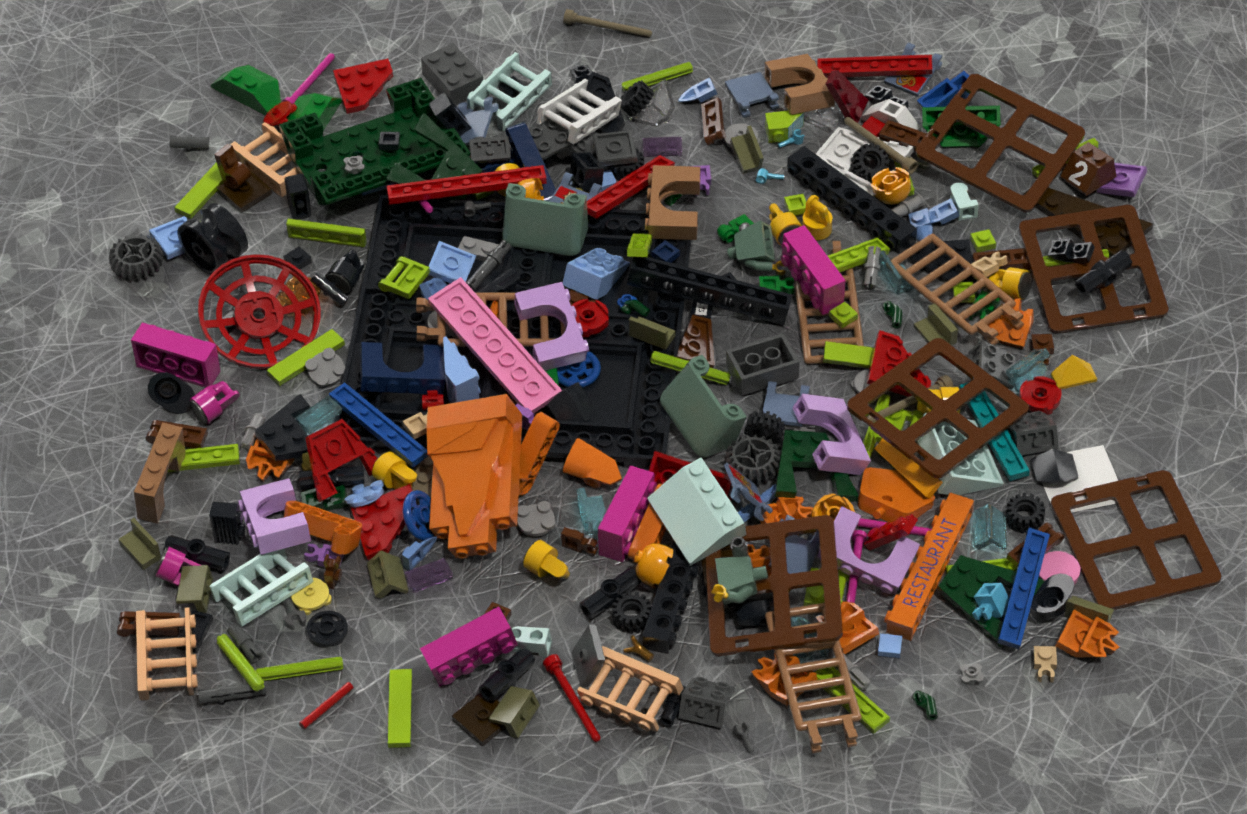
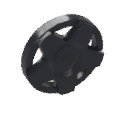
M335 611L319 612L312 616L307 623L308 638L318 647L337 646L343 642L348 633V624L345 617ZM333 617L338 618L340 621H334ZM319 618H322L321 622H315Z

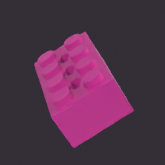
M805 225L784 233L783 243L781 244L782 264L788 267L793 279L799 282L803 293L810 297L814 308L818 309L822 315L829 313L830 310L844 302L846 280Z
M143 322L131 339L136 367L156 373L168 372L185 382L205 388L211 386L221 372L216 344L209 341L196 339L192 336H186Z
M630 465L598 527L600 556L623 562L626 555H628L629 548L649 505L647 498L654 493L657 487V482H654V472Z
M497 607L421 647L420 650L440 687L451 684L455 678L463 674L466 675L473 672L476 667L482 664L492 662L495 657L502 653L511 652L518 644L500 607Z

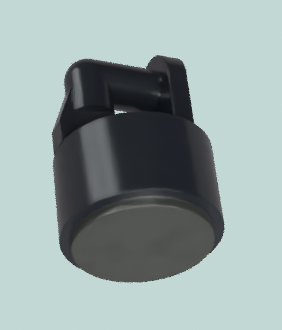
M349 250L340 260L333 263L325 278L331 283H336V287L344 294H348L360 279V273L365 264L362 259L358 258L355 250Z

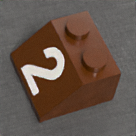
M1089 142L1073 151L1061 174V180L1085 196L1117 177L1114 158Z

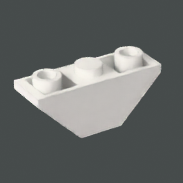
M890 99L871 105L861 117V120L866 121L869 117L873 116L883 123L890 120L921 131L920 125L906 106Z

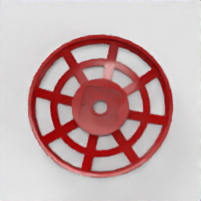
M254 254L232 259L222 264L210 275L201 290L198 302V318L201 330L207 341L215 344L207 328H219L223 337L233 346L227 354L216 345L219 355L239 366L251 369H269L279 363L274 352L285 348L293 339L304 343L302 347L314 340L320 324L321 307L314 286L300 269L277 257ZM249 264H268L282 269L277 280L267 276H252ZM241 266L244 278L236 280L225 290L215 284L216 280L224 273ZM289 274L293 275L304 286L310 299L298 302L294 293L284 284ZM254 283L270 284L272 288L269 293L256 291ZM246 285L247 294L239 300L230 295L236 288ZM209 290L220 297L216 307V320L204 319V304ZM280 290L288 296L292 303L291 305L282 307L277 298H275ZM224 302L235 307L234 317L222 319ZM313 306L314 322L308 337L298 333L301 324V310ZM260 311L264 314V318L256 319L253 313ZM295 312L293 329L283 326V315ZM237 326L242 332L238 341L229 335L225 327ZM276 332L287 336L283 342L272 347L269 337ZM249 338L261 339L264 349H254L244 345ZM240 351L256 355L266 354L269 364H252L236 359V356Z

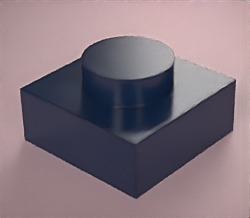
M667 241L662 242L651 251V257L669 263L680 256V250Z

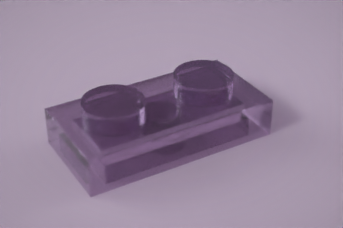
M643 138V156H682V138Z
M442 558L406 571L405 578L412 592L415 593L453 579V573L446 559Z

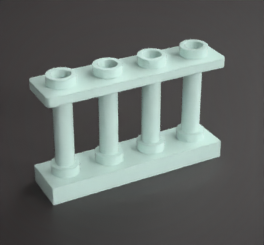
M515 52L510 57H507L505 62L499 68H496L486 80H483L478 88L469 93L467 97L468 109L472 108L473 110L477 106L484 109V99L489 94L507 103L508 105L504 109H498L496 112H493V115L497 118V128L504 131L505 128L509 127L552 86L551 72L545 69L541 74L536 75L520 65L519 54ZM516 71L532 82L528 86H523L508 76ZM503 82L520 92V94L512 98L498 90V84Z
M285 549L262 555L259 554L212 583L209 587L215 602L226 598L233 605L232 608L237 623L240 626H244L311 584L313 578L310 568L305 562L295 568L286 560ZM279 564L288 573L277 579L269 570ZM262 576L270 584L259 590L251 581ZM241 587H244L252 594L243 601L233 594V592Z

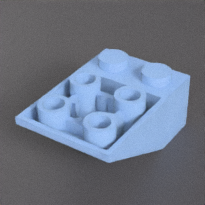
M595 248L567 263L563 286L597 300L609 292L629 267L630 262L625 261L621 256L606 253V250L602 248Z
M446 336L443 337L448 401L456 403L479 399L481 391L478 386L479 375L477 371L469 366L468 360L464 355H460L455 343H451Z

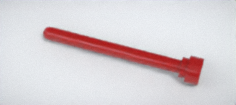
M557 654L548 656L543 661L546 671L555 675L591 739L594 742H599L601 739L600 734L562 671L563 663Z

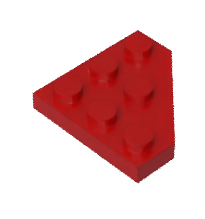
M388 58L333 70L346 114L366 110L373 97L376 98L382 91L386 81L392 79L393 70Z
M879 330L866 384H872L912 355L911 352L908 353L902 345L903 341L899 336ZM920 369L911 374L913 378L926 388L931 386V380L927 375L924 376ZM899 385L889 390L904 396H912Z
M410 484L383 494L380 498L367 505L351 507L354 520L362 524L360 539L368 561L380 551L389 553L396 535H400L406 525L403 517V503L406 496L413 491Z

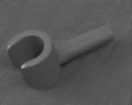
M467 201L465 203L464 215L472 217L475 215V210L491 207V203L474 204L472 201Z
M745 722L742 723L743 732L739 730L738 725H735L733 727L734 734L742 737L749 753L753 752L754 749L747 734L750 729L749 725Z

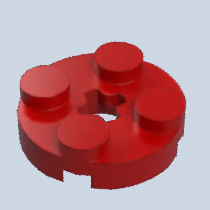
M583 299L572 305L576 310L577 317L575 319L582 326V337H590L592 334L599 333L608 327V309L602 302L598 300L589 302V299ZM586 315L589 316V317H590V316H593V317L590 318V319L585 318Z
M1037 376L1033 380L1023 382L1020 387L1019 397L1029 405V411H1041L1046 413V415H1050L1060 405L1062 391L1056 386L1057 383L1054 380L1044 376ZM1039 393H1043V397H1039L1037 395H1039Z

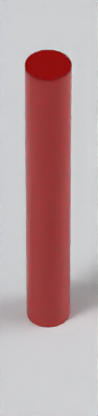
M350 682L344 684L300 721V727L305 730L354 689L353 685Z

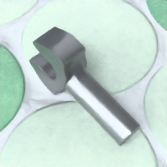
M288 597L283 601L288 615L284 617L286 627L295 630L294 620H300L302 626L305 627L307 622L305 611L296 610L291 597Z

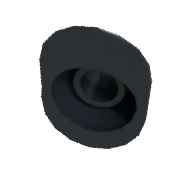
M160 372L154 375L148 383L150 398L168 411L175 414H183L191 409L189 402L195 393L190 385L177 376L168 372Z
M1060 573L1047 578L1033 596L1032 609L1040 613L1046 621L1061 616L1066 611V602L1074 590L1072 577Z

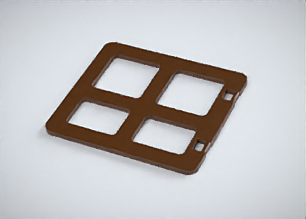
M971 74L935 121L927 135L918 144L916 156L1024 213H1028L1034 209L1069 160L1073 151L1081 143L1085 136V130L1074 122L979 74ZM964 91L969 93L966 100L961 98ZM981 91L1016 109L1004 127H998L965 109L977 92ZM1029 117L1067 135L1056 153L1051 154L1016 136ZM956 122L993 140L974 168H968L935 150ZM933 133L939 135L935 141L930 139ZM1005 149H1012L1045 167L1025 195H1020L987 177V174Z
M1121 205L1024 220L1019 224L1020 236L1051 332L1055 334L1067 333L1079 329H1092L1143 319L1162 318L1168 314L1169 307L1135 207L1132 205ZM1118 220L1124 221L1134 250V254H1130L1132 266L1126 270L1138 268L1141 271L1150 303L1122 307L1114 285L1111 283L1107 287L1103 285L1099 287L1105 310L1062 316L1051 282L1082 277L1090 272L1093 265L1098 261L1108 260L1109 258H1106L1103 254L1094 225ZM1078 227L1084 243L1092 242L1095 246L1089 263H1072L1047 267L1036 233ZM1144 310L1145 314L1135 316L1134 311ZM1083 320L1084 324L1073 325L1072 321Z
M935 338L852 397L847 403V410L860 421L865 422L871 427L870 429L936 479L947 475L1025 416L1029 409V405L941 338ZM938 355L945 358L972 379L971 382L946 400L940 399L911 376L912 373ZM896 385L901 386L931 410L904 431L896 428L868 406ZM987 391L1005 404L1008 409L983 428H978L957 411L979 394ZM870 415L877 421L873 423L867 416ZM947 422L963 434L967 440L943 458L936 459L920 447L916 441L940 423ZM919 453L925 460L921 461L915 455Z
M1166 470L1093 486L1073 493L1068 492L1056 495L1051 499V508L1075 559L1079 562L1080 570L1096 604L1117 610L1215 586L1221 581V573L1172 474ZM1146 480H1147V482H1148L1147 485H1143V486H1138V485H1137L1138 482H1142V481H1146ZM1154 489L1162 490L1177 523L1153 529L1146 528L1131 495ZM1085 495L1086 499L1084 500H1075V497ZM1108 500L1116 501L1131 534L1091 544L1086 543L1071 513V509ZM1185 538L1202 572L1172 579L1155 544ZM1138 549L1155 584L1116 594L1109 593L1094 559Z
M822 515L745 526L747 535L742 537L744 541L770 540L772 574L768 579L756 581V594L773 593L775 630L771 632L726 637L723 601L716 602L714 600L715 594L711 592L713 587L719 584L715 559L721 558V549L706 557L710 649L713 655L720 657L735 655L741 652H757L801 646L808 643L837 641L843 636L835 526L831 516ZM818 532L820 537L821 569L788 573L786 537ZM823 586L826 622L822 625L792 628L789 592L792 589ZM817 632V637L804 638V634ZM749 642V646L736 648V643Z

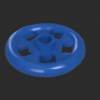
M587 352L586 361L566 365V367H558L559 384L569 387L579 382L582 388L592 384L599 377L601 371L598 358L593 353ZM591 363L593 368L586 369V364ZM567 373L571 377L567 379L563 374ZM583 374L587 376L586 378L579 380L578 378L581 377Z
M414 490L404 500L403 517L409 532L415 538L424 541L434 536L429 528L427 530L425 527L427 523L428 525L430 524L431 498L423 491ZM416 499H419L420 505L416 504Z

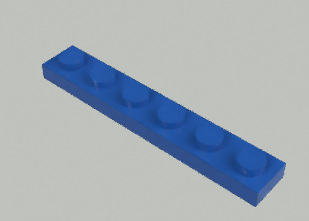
M345 382L329 393L331 401L411 467L416 466L428 457L427 449Z
M1029 528L1027 531L997 643L1018 650L1021 646L1050 536L1048 533Z

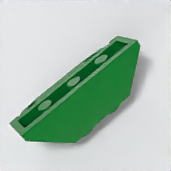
M250 65L233 68L223 73L211 84V88L265 116L273 107L281 103L278 80Z
M320 93L298 96L294 103L297 109L289 114L287 119L291 121L316 113L323 125L324 131L342 103V99Z
M1000 105L967 106L965 108L967 111L998 127L1001 125ZM922 107V127L927 132L930 131L946 107ZM956 122L939 145L941 147H980L988 137ZM933 133L932 136L937 139L939 135Z

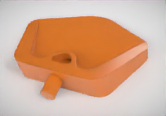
M869 467L863 472L858 508L873 515L875 519H882L891 523L901 516L905 517L913 514L916 518L920 517L933 507L935 496L933 495L930 499L927 498L897 470Z

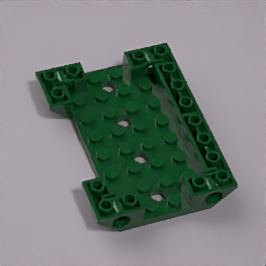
M422 78L386 89L393 113L323 136V125L316 113L279 124L287 152L300 174H304L306 184L319 205H328L392 183L385 180L395 163L400 164L415 174L438 167L446 151L413 132L423 113L467 156H471L470 151L455 128L447 130L435 116L429 105L435 98ZM380 132H400L399 150H379ZM361 156L363 158L362 164H364L365 168L358 174H350L345 170L344 158ZM319 169H325L326 171L321 172V171H318V170H319Z

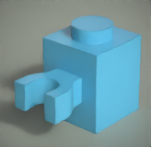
M984 583L974 596L979 606L972 613L975 620H979L982 616H984L985 620H989L991 616L995 618L1004 616L1009 597L1003 584Z

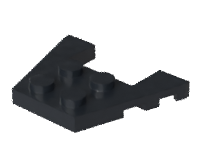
M301 394L296 396L255 430L257 439L276 462L302 457L303 453H308L305 440L308 435L294 419L310 411V405Z

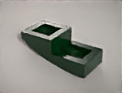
M344 485L335 487L338 493L321 502L317 499L315 488L301 492L302 503L326 511L349 506L345 502L347 491Z

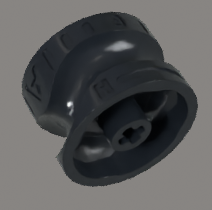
M210 203L200 210L202 214L200 222L197 219H189L179 226L177 230L179 242L186 255L199 269L210 275L222 264L228 262V258H238L248 249V240L240 223L226 208L217 203Z

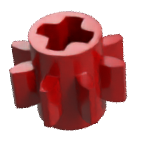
M437 390L427 391V395H422L423 410H428V407L444 405L443 394H438Z

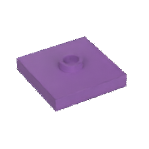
M1115 163L1117 177L1098 188L1097 193L1135 197L1147 173V168L1145 166Z

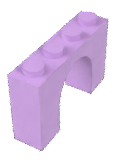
M562 282L515 293L514 305L520 321L549 315L559 319L566 328L564 334L559 338L533 345V358L544 371L586 361V355L589 352L588 342L582 338V326L575 319L577 317L575 307L571 306L569 302V291L564 289Z
M802 394L792 407L798 422L821 426L832 432L839 440V442L822 440L812 454L818 469L861 475L871 460L853 419L847 410L844 399Z
M289 478L240 491L242 500H238L240 511H243L244 522L247 524L254 548L258 547L261 555L311 541L308 524L303 512L279 519H266L270 514L283 511L287 501H296L294 489Z
M841 506L834 520L838 568L845 574H853L859 577L866 584H873L879 587L884 593L896 595L920 544L902 537L898 539L891 555L885 561L875 564L863 562L855 556L850 545V539L859 523L861 515ZM819 550V553H818V556H817V557L820 558V559H821V550Z

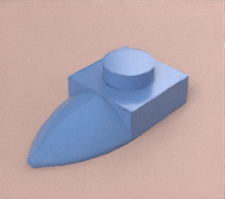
M709 77L686 90L678 101L691 102L699 99L701 103L717 95V91Z
M952 199L944 201L929 210L932 224L941 222L943 225L960 216Z
M928 208L909 214L910 224L917 228L916 239L918 241L933 233Z
M433 278L420 284L423 298L428 300L429 297L445 288L447 283L440 278Z
M437 537L425 539L420 543L415 541L410 547H407L402 553L403 568L410 572L428 554Z

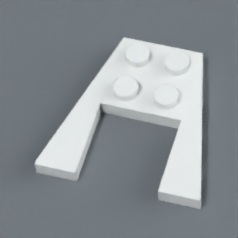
M838 127L817 151L816 155L875 197L871 187L872 183L851 173L853 168L850 165L853 163L851 158L854 152L864 144L868 143L869 145L871 142L856 131ZM891 140L890 142L883 141L905 158H909L914 152L913 146L905 147Z

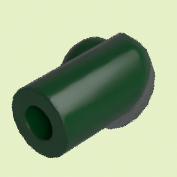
M638 300L625 301L621 307V311L624 314H631L632 311H636L643 318L650 312V309Z
M891 301L884 302L882 308L885 314L892 318L891 326L895 329L900 328L903 314L901 308Z
M915 691L912 695L914 703L925 709L928 720L937 719L938 714L934 698L922 691Z

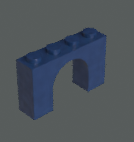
M361 342V391L427 394V391L437 390L438 394L444 395L446 382L444 347L439 345H423L422 366L412 372H398L389 368L384 363L382 343Z

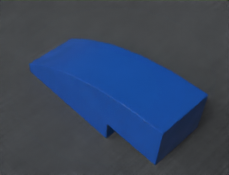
M963 71L951 81L946 78L919 98L917 102L922 107H947L969 75ZM964 91L961 98L966 99L969 93Z

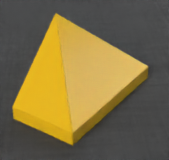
M1071 355L1051 372V377L1057 383L1056 386L1059 389L1097 382V377L1091 364L1074 355Z

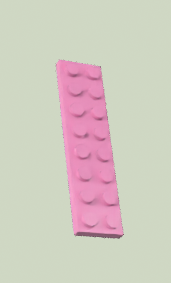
M461 277L428 298V303L518 404L524 408H529L535 413L546 406L562 391Z

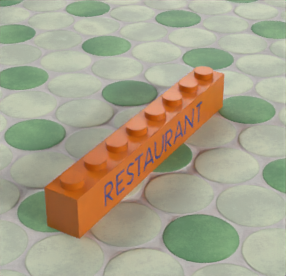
M951 492L946 500H942L939 508L940 514L939 516H934L932 521L933 528L931 531H927L924 538L925 544L923 547H919L916 555L917 560L915 563H911L908 571L909 576L902 581L900 595H895L892 604L893 609L892 611L888 610L885 616L884 623H887L886 633L900 635L903 639L909 641L912 640L946 570V565L949 564L973 514L974 500Z

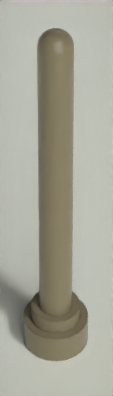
M566 9L564 14V24L572 25L577 22L644 37L652 36L651 30L580 16L574 10Z
M850 117L844 119L846 125L871 143H874L875 146L879 145V149H884V152L900 163L902 169H905L909 175L916 171L919 163L912 157L905 158Z
M948 375L939 377L935 384L928 387V389L953 387V382ZM910 396L877 413L886 418L918 402V400L914 396ZM872 416L867 417L873 423L877 421Z

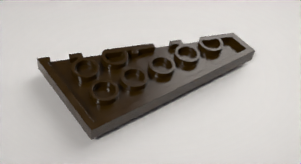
M1051 188L1047 189L1035 206V208L1047 216L1107 208ZM1139 219L1144 235H1146L1153 229V223ZM1118 220L1094 225L1101 248L1109 251V257H1112L1119 251L1124 252L1132 246L1124 221ZM1078 227L1067 228L1083 239Z

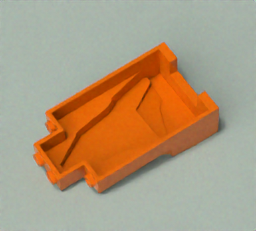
M507 394L428 407L427 454L433 460L429 529L437 538H448V549L455 558L465 559L468 556H484L488 553L496 552L497 529L505 530L509 527L517 526L522 414Z

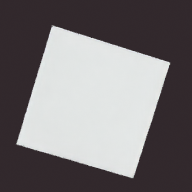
M1101 445L1067 452L1073 454L1078 473L1077 480L1073 479L1067 483L1042 484L1051 503V499L1056 495L1081 491L1085 488L1118 481L1105 448ZM1085 495L1075 497L1076 501L1086 499ZM1108 500L1071 509V513L1117 503L1114 500Z

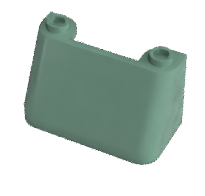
M509 183L506 189L503 240L507 241L506 245L509 243L513 247L568 256L576 255L581 251L588 230L587 195L570 194L562 204L525 198L526 189L522 185Z
M703 354L692 358L663 391L660 403L692 450L701 457H708L727 450L728 446H731L732 441H737L747 416L735 404L722 406L701 377L709 371V363Z

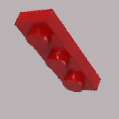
M913 514L905 517L901 516L891 523L887 522L879 528L874 527L867 534L868 539L864 546L870 551L910 534L918 519Z

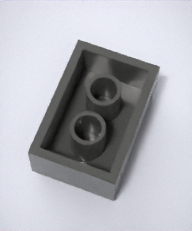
M454 43L421 58L422 74L440 95L445 92L455 105L467 101L469 93L478 88L483 81V75Z
M784 333L726 350V368L741 396L767 388L769 381L777 382L778 385L799 378L800 362Z

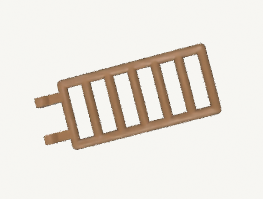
M935 234L928 235L888 263L891 269L931 303H935L944 314L970 335L979 332L988 343L995 346L999 343V340L995 337L998 335V331L988 326L992 321L1003 315L1017 330L1024 326V323L1021 321L1023 314L1012 309L1016 305L1015 300ZM930 243L938 247V249L906 270L899 265ZM943 254L951 258V260L919 281L912 276ZM958 264L965 269L932 292L925 287ZM971 275L978 280L946 303L938 298ZM984 286L991 291V293L960 314L951 309ZM996 298L1001 299L1005 303L972 326L965 321V319Z
M832 241V254L841 251V242ZM853 268L845 270L846 275H842L848 286L844 299H849L850 307L858 313V319L843 329L837 323L807 324V317L827 316L829 313L822 315L818 309H806L805 301H811V299L803 293L799 282L794 280L803 358L806 364L823 363L824 355L811 356V348L824 347L825 341L864 346ZM854 331V337L809 340V332Z
M476 293L485 305L486 301L499 302V320L507 328V301H514L515 293ZM417 298L416 313L435 311L426 298ZM437 313V328L417 326V341L438 339V345L444 347L443 337L446 336V322ZM548 315L540 316L541 338H528V319L520 321V338L516 339L523 347H533L534 344L557 339L549 338ZM561 322V336H562V335L564 334V332L566 331V328H565L564 324ZM459 337L458 339H448L451 343H455L457 347H467Z
M825 603L790 608L791 617L822 612L826 622ZM770 611L765 614L769 632L775 630L774 611ZM825 622L794 626L792 628L822 625ZM840 641L816 642L774 649L796 730H807L812 753L821 752L820 745H822V739L818 728L841 724L844 729L847 747L857 746L856 739L858 735L853 722H859L862 716ZM833 648L835 658L787 665L785 658L787 655ZM838 667L840 677L797 684L792 683L790 674ZM840 685L844 686L846 693L843 696L798 703L795 694L797 692ZM849 704L851 714L804 722L801 716V711Z

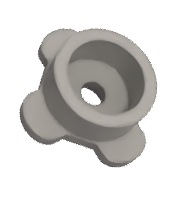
M361 156L346 157L343 160L346 164L345 170L350 174H358L365 168L364 164H362L363 158Z
M978 663L974 665H961L962 681L968 685L982 682L984 676L981 675L982 666Z

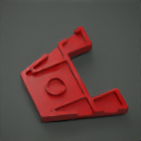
M343 419L305 438L319 502L338 493L328 472L359 457L368 475H372L373 465L378 459L374 455L375 452L360 440L359 435Z

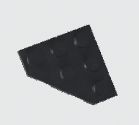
M592 71L587 79L586 91L605 102L614 98L615 94L609 78ZM584 98L579 99L594 109L598 108L597 105ZM573 105L570 106L572 110L585 113ZM619 111L617 117L595 131L600 134L622 131L625 123L621 111Z
M969 239L943 241L970 264L973 263ZM909 243V248L916 243ZM930 243L910 257L911 263L914 265L938 249V247ZM943 254L924 268L930 274L951 260V258ZM958 264L937 279L949 281L965 269ZM971 275L962 282H973L974 284L977 282V279Z

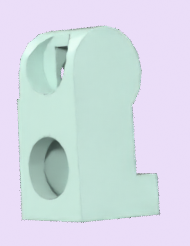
M954 183L951 186L950 199H952L960 215L957 217L958 221L978 217L977 200H970L967 185L964 183Z
M520 626L512 628L518 644L512 651L517 652L519 649L526 648L532 653H539L541 657H548L552 644L549 628Z

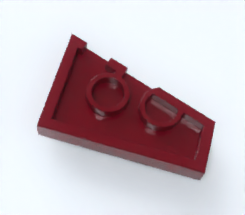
M838 70L831 71L826 82L828 90L844 117H850L859 123L869 100Z

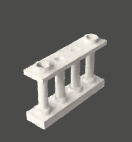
M584 79L547 103L542 104L537 111L536 123L540 125L548 119L554 121L568 130L569 136L567 141L575 144L617 117L622 100L614 97L605 102L586 91L588 80ZM584 98L597 105L598 108L594 109L579 99ZM573 105L587 113V115L583 116L568 106ZM562 112L576 120V122L571 123L557 115V113Z

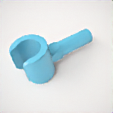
M796 129L793 132V137L778 143V147L781 148L792 143L800 145L803 143L804 135H801L800 129Z
M761 168L757 173L756 182L764 184L767 179L784 180V175L768 173V170Z

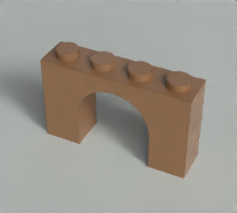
M808 54L765 62V79L771 87L793 83L805 84L784 89V106L791 115L835 106V100L826 86L828 78L824 76L822 70L817 67L815 60H812Z
M653 165V172L649 173L648 185H651V188L647 189V200H650V203H646V215H649V218H645V230H649L652 239L697 240L698 212L673 211L664 207L661 202L668 196L675 194L700 195V167Z
M163 422L134 490L138 519L157 524L165 507L163 490L167 471L170 469L179 472L186 455L183 427Z

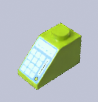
M789 111L765 113V130L768 143L788 140L793 136L794 130L800 129L804 125V112L792 115Z

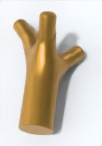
M631 635L633 647L623 649L624 653H637L650 662L654 654L642 646L634 635Z

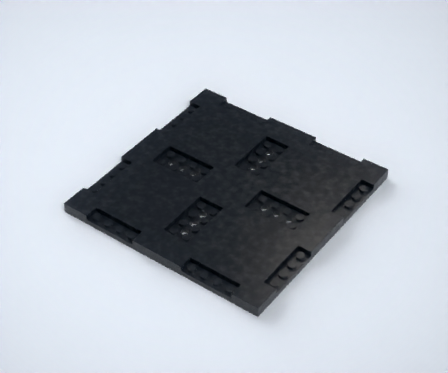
M380 195L342 384L345 382L408 435L410 434L403 427V421L420 412L423 416L427 414L428 410H423L422 395L427 394L361 391V342L382 343L383 361L389 368L398 372L415 371L422 366L423 345H438V339L417 341V326L428 328V317L433 311L416 313L417 298H423L420 286L411 298L407 299L390 291H382L378 287V283L387 277L401 256L429 267L439 241L458 248L463 237L466 236L500 244L503 240L504 202H490L491 207L475 210L474 216L466 217L464 215L465 203L469 200L427 199L433 207V211L427 213L418 201L389 204L388 196ZM472 201L474 204L488 203L487 201ZM611 209L597 219L588 215V230L581 251L573 256L537 250L526 252L528 249L511 246L512 249L502 258V263L499 266L496 265L484 279L490 278L494 280L511 268L517 271L521 280L529 279L527 282L521 281V283L506 293H517L559 282L563 283L567 263L595 248H602L606 250V253L621 256L625 261L630 262L629 267L609 292L597 299L608 309V327L602 332L592 334L590 337H582L583 340L588 342L589 352L598 358L601 365L599 377L592 384L583 387V390L594 404L590 419L585 422L556 420L560 426L546 455L548 458L567 459L577 438L600 450L616 462H624V468H629L631 465L640 469H650L654 451L668 455L671 418L661 405L660 398L663 391L676 377L677 370L651 363V356L654 351L676 357L681 343L685 299L627 284L633 257L627 256V249L633 233L649 234V230H645V218H649V215H646V211ZM652 239L648 257L653 258L651 257V251L662 242L667 241L680 250V256L671 263L689 268L693 240ZM474 261L467 281L483 264V261ZM525 264L532 265L530 267H524ZM402 269V271H401V272L398 274V276L394 279V281H393L394 283H395V281L399 278V276L403 273V271H404L405 269ZM428 275L422 283L436 277ZM564 286V289H568L569 292L573 290ZM622 295H632L650 309L649 314L644 319L675 330V337L666 350L629 336L630 317L638 319V317L642 316L636 311L631 312V314H624L620 310L617 301ZM507 301V329L515 338H520V320L514 301ZM548 315L549 338H559L561 336V321ZM587 315L585 316V318H587V319H590V318L593 317V316H590V317H589V316H587ZM540 316L528 319V338H541ZM414 318H421L419 321H413ZM616 330H623V331H624L623 333H620V334L615 333ZM452 336L447 337L448 339H458ZM457 347L460 355L466 357L469 366L475 369L479 375L478 386L481 391L479 399L507 394L515 405L518 404L495 377L486 372L484 365L468 347ZM524 347L533 357V347ZM591 363L586 364V369L593 368ZM567 373L563 374L567 379L571 377ZM583 374L581 377L578 378L579 380L586 378L587 376ZM445 382V390L443 395L444 404H450L447 397V387ZM559 384V387L561 388V390L567 388V387H565V386ZM337 406L334 423L343 419L359 435L360 440L373 451L375 446L387 447ZM546 406L534 413V417L539 412H542L555 420ZM522 428L521 444L527 433V430ZM426 433L415 439L425 449H427Z

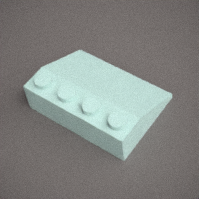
M969 420L971 423H973L975 426L979 428V425L976 422V420ZM942 422L917 441L919 446L936 459H941L967 440V438L959 431L954 430L947 422ZM987 444L947 475L940 478L943 483L938 488V492L940 494L949 495L951 492L962 495L1002 487L1004 483Z
M702 458L681 468L647 498L690 566L729 545L733 538L747 535L744 521Z

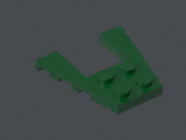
M423 113L413 132L446 151L431 180L481 173L482 169ZM395 163L385 181L403 184L426 180L400 164ZM468 194L442 198L452 200H466Z
M785 430L774 497H796L797 489L792 467L818 468L812 454L822 440L830 441L826 433ZM830 472L836 496L845 497L851 502H857L859 495L848 474Z
M960 555L939 584L937 591L957 609L959 607L966 613V617L970 621L977 623L982 628V632L998 642L1003 622L993 616L989 620H985L984 616L979 620H975L972 613L979 606L974 596L984 583H996L997 580L1012 588L1016 571ZM1038 578L1034 595L1045 580ZM998 643L1000 648L1004 647L1003 644Z

